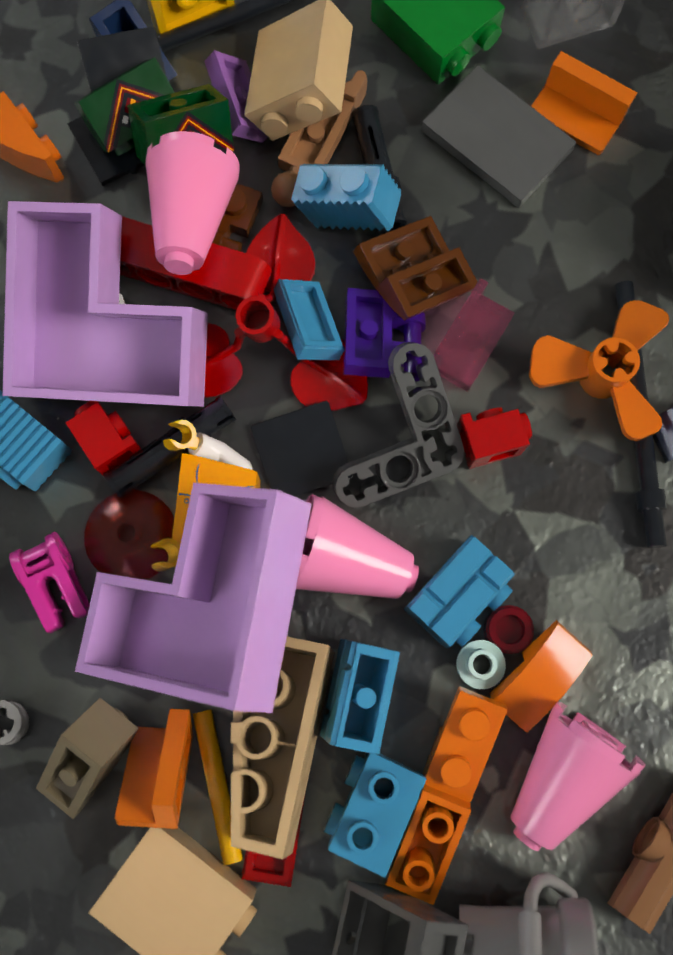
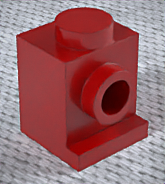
M89 401L75 411V417L65 422L93 467L102 475L142 449L130 435V430L115 410L108 414L99 401Z
M502 407L492 408L476 415L477 420L473 421L469 412L462 414L456 424L469 469L519 456L530 445L529 439L532 438L529 418L525 412L520 413L519 409L504 412Z

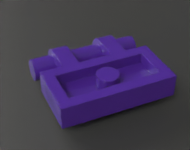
M347 288L343 374L389 378L388 360L390 353L396 346L404 343L392 341V328L399 329L404 333V342L421 344V333L426 329V314L421 313L404 321L386 303L377 290ZM409 351L406 353L407 361L401 364V366L404 367L405 371L411 372L415 382H418L420 380L416 372V366L422 363V358L413 356Z

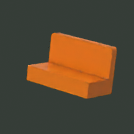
M561 51L551 66L545 86L531 107L574 139L576 144L596 155H601L625 118L637 92Z
M170 709L166 728L138 727L130 744L116 808L115 820L118 825L166 829L178 828L193 741L190 710Z

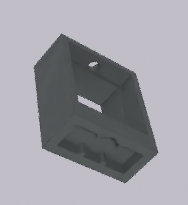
M348 880L332 955H382L390 912L411 922L404 955H463L468 924L385 884ZM352 931L350 940L346 942L347 934Z

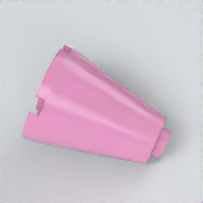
M187 131L170 132L160 136L159 144L153 147L151 143L147 149L146 171L155 256L157 261L167 271L177 275L190 274L192 271L198 270L203 266L239 178L240 164L236 155L228 147L226 154L215 148L214 139L204 134Z
M309 495L306 502L312 505L296 589L399 599L404 592L410 593L413 590L418 578L419 566L414 564V555L323 496Z
M557 702L550 712L511 814V820L516 825L513 831L521 842L535 851H539L541 847L554 850L635 779L645 767V763L637 755L630 763L625 758L626 756L622 754L626 746L584 715L577 712L575 717L570 719L562 714L567 705L561 702Z

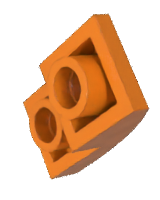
M557 620L522 652L524 662L490 692L491 699L505 704L508 709L506 715L526 733L564 696L593 656L592 652Z

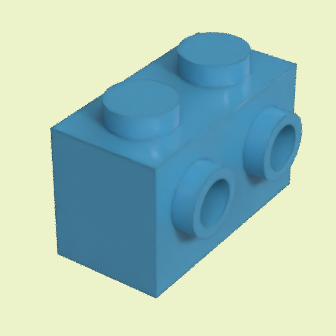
M366 753L365 758L356 755L344 784L352 787L344 806L338 803L334 804L323 832L331 835L328 841V851L385 878L427 778L421 772L380 753Z

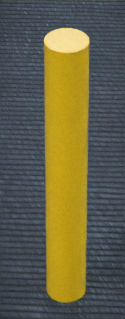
M212 709L192 715L223 865H230L242 861L243 857L241 849L231 847V800Z

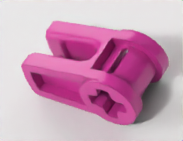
M53 532L46 535L45 542L26 551L18 549L9 554L12 569L21 585L25 588L47 633H53L65 626V621L61 614L63 609L58 607L50 589V581L52 579H55L62 593L61 599L66 601L71 614L75 618H83L88 615L90 603L74 570L71 555L58 533Z

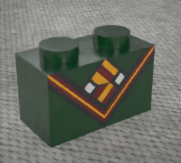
M152 57L85 95L73 104L103 152H110L114 149L118 156L135 147L127 105L175 92L156 57Z
M210 84L127 105L136 156L145 166L148 147L151 143L153 147L159 144L160 136L170 132L187 131L204 134L213 138L214 147L225 154L227 147L232 152L234 151L229 100Z

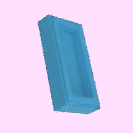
M278 279L274 293L297 359L339 360L345 349L320 283L317 281Z

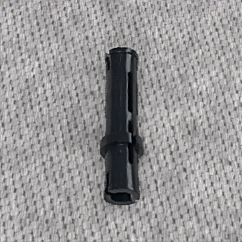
M370 104L356 108L352 112V121L355 124L364 164H384V169H388L391 179H394V182L398 184V188L402 189L399 178L393 174L379 120L378 108ZM371 140L373 141V145H374V149H375V153H376L377 159H375V155H374V151H373V147H372ZM399 201L393 228L387 231L384 227L380 230L382 234L407 225L401 201Z
M218 396L187 419L184 416L178 419L189 421L195 427L196 433L200 432L210 437L236 421L235 416L221 396ZM173 427L163 436L130 456L129 459L103 474L112 490L120 499L144 481H147L180 458L182 453H188V448L171 451L165 448L163 444L165 439H173L181 443L182 433L178 428Z

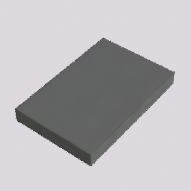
M478 65L422 121L421 126L422 132L518 208L573 151L576 145L574 139Z

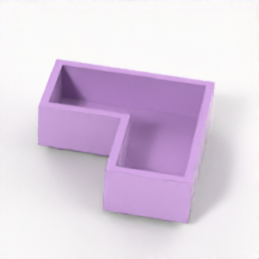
M8 201L2 396L204 407L208 313L193 307L119 304L122 216L108 207L97 203Z
M193 482L172 584L97 572L75 672L232 711L273 713L312 504L279 490Z

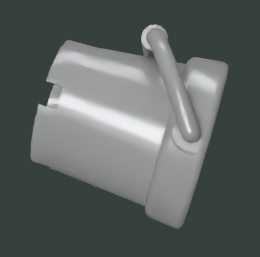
M542 872L531 878L525 891L524 906H474L460 904L459 920L468 924L463 955H598L596 925L590 902L587 898H578L575 889L550 873ZM544 887H549L564 897L560 898L555 906H537L538 897Z

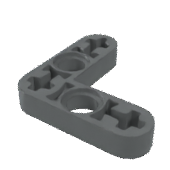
M414 342L401 343L393 349L388 360L389 371L412 438L345 463L337 469L332 480L333 490L340 501L349 507H363L448 474L457 469L463 460V443L435 358L430 349L422 344ZM410 351L413 356L422 358V363L416 366L419 380L426 382L430 379L431 385L416 387L408 393L406 387L416 386L411 372L401 371L400 365L407 361L406 353ZM424 395H432L438 403L437 413L430 420L421 421L415 415V403ZM445 424V429H437ZM436 429L439 440L447 446L451 445V449L445 452L446 460L441 462L436 457H431L430 453L436 451L437 446L431 434L426 433L422 436L423 430ZM394 456H406L410 464L408 474L400 480L388 478L386 474L388 461ZM375 464L376 474L383 482V486L378 488L377 483L372 479L360 485L361 493L354 496L350 490L343 491V487L349 484L348 476L351 474H356L359 479L374 476L369 467Z

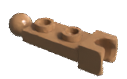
M363 70L357 71L350 81L345 82L341 113L290 134L278 157V167L286 172L278 174L271 186V194L279 205L289 208L296 206L291 197L300 165L329 163L352 118V112L360 107L365 97L367 76Z

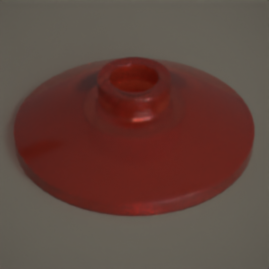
M132 490L122 499L116 493L112 494L95 507L87 520L84 532V545L87 556L100 573L142 580L150 579L160 573L152 568V564L168 562L166 550L159 547H150L153 543L162 539H172L175 517L161 499L148 492ZM125 526H134V538L128 542H123L120 538L121 530Z

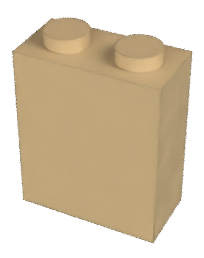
M317 0L262 28L258 32L244 115L272 141L342 112L353 25L331 0Z
M179 827L177 829L149 828L89 911V914L140 955H227L220 948L232 932L240 937L258 910L251 905L257 888L247 880L241 879L242 876L229 866L223 865L219 858Z

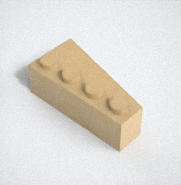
M287 637L273 713L233 711V722H231V743H233L231 847L284 859L293 853L335 651L329 645Z

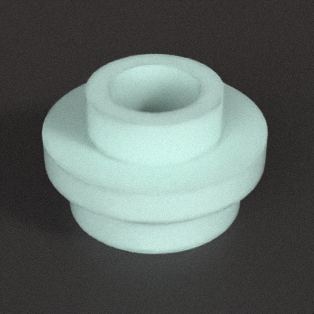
M475 640L469 642L460 650L456 660V668L460 678L468 686L475 689H488L498 684L503 678L506 662L502 651L495 644L486 640ZM478 655L486 656L490 662V668L485 674L477 673L473 667V661Z

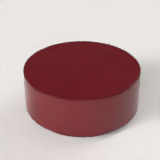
M506 605L497 608L487 616L483 630L486 641L495 644L503 654H515L525 650L532 642L534 636L532 619L526 611L517 606Z

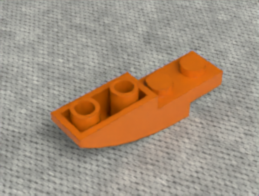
M4 91L1 92L0 158L40 178L57 183L64 179L56 163L62 157L53 142L46 134L41 138L37 136L34 129L38 125L23 103L15 107Z
M461 686L458 687L444 725L439 728L422 774L427 779L390 865L385 885L434 905L472 811L471 800L508 709L505 704Z

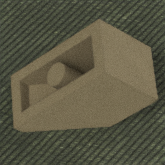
M99 698L61 734L36 789L74 819L123 757L138 727L130 722L122 711L113 708L102 698Z

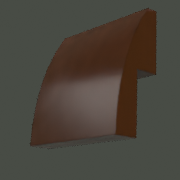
M432 216L359 243L353 250L359 264L378 293L404 321L480 287L460 247L449 251Z

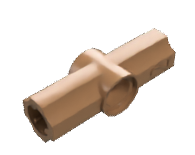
M673 793L659 817H653L648 820L639 831L632 849L635 857L607 902L611 907L649 934L673 895Z

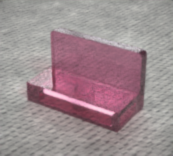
M482 278L477 282L434 354L440 376L467 392L471 389L515 314L484 296L489 282Z

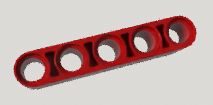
M122 216L120 275L237 310V307L244 299L264 293L272 272V268L264 260L248 253L212 243L205 262L200 269L192 271L187 275L173 274L167 271L156 259L152 225Z

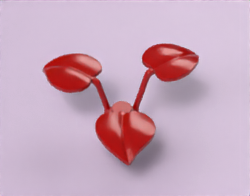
M283 213L274 217L258 232L246 253L264 260L272 268L264 293H270L248 297L239 304L236 310V321L239 327L234 330L236 337L233 344H231L230 337L224 329L218 325L208 323L204 398L223 395L237 385L243 374V366L233 353L241 349L245 337L258 343L268 342L275 338L296 356L291 340L280 330L279 316L271 305V302L276 300L274 288L278 279L312 281L316 263L309 243ZM344 352L339 360H302L294 367L290 378L293 393L299 402L308 407L328 401L331 411L363 404L368 396L367 376L343 374Z

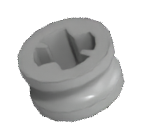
M0 700V716L4 715L2 710L6 708L7 718L14 720L12 730H3L5 736H0V745H12L26 735L29 727V716L26 709L20 703Z

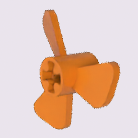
M629 301L619 311L612 338L600 342L593 352L549 335L543 336L536 341L532 348L529 369L530 381L538 388L579 381L582 389L594 398L606 399L612 397L621 431L627 439L639 441L654 435L661 429L662 419L630 380L637 373L640 366L638 350L668 325L669 315L665 310L643 301ZM607 365L613 369L616 368L612 373V377L602 371Z

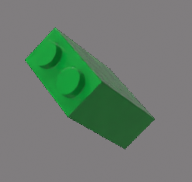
M498 0L371 1V20L438 85L451 74L456 76L461 73L475 54L481 49L484 51L490 49L502 33L500 27L505 6Z

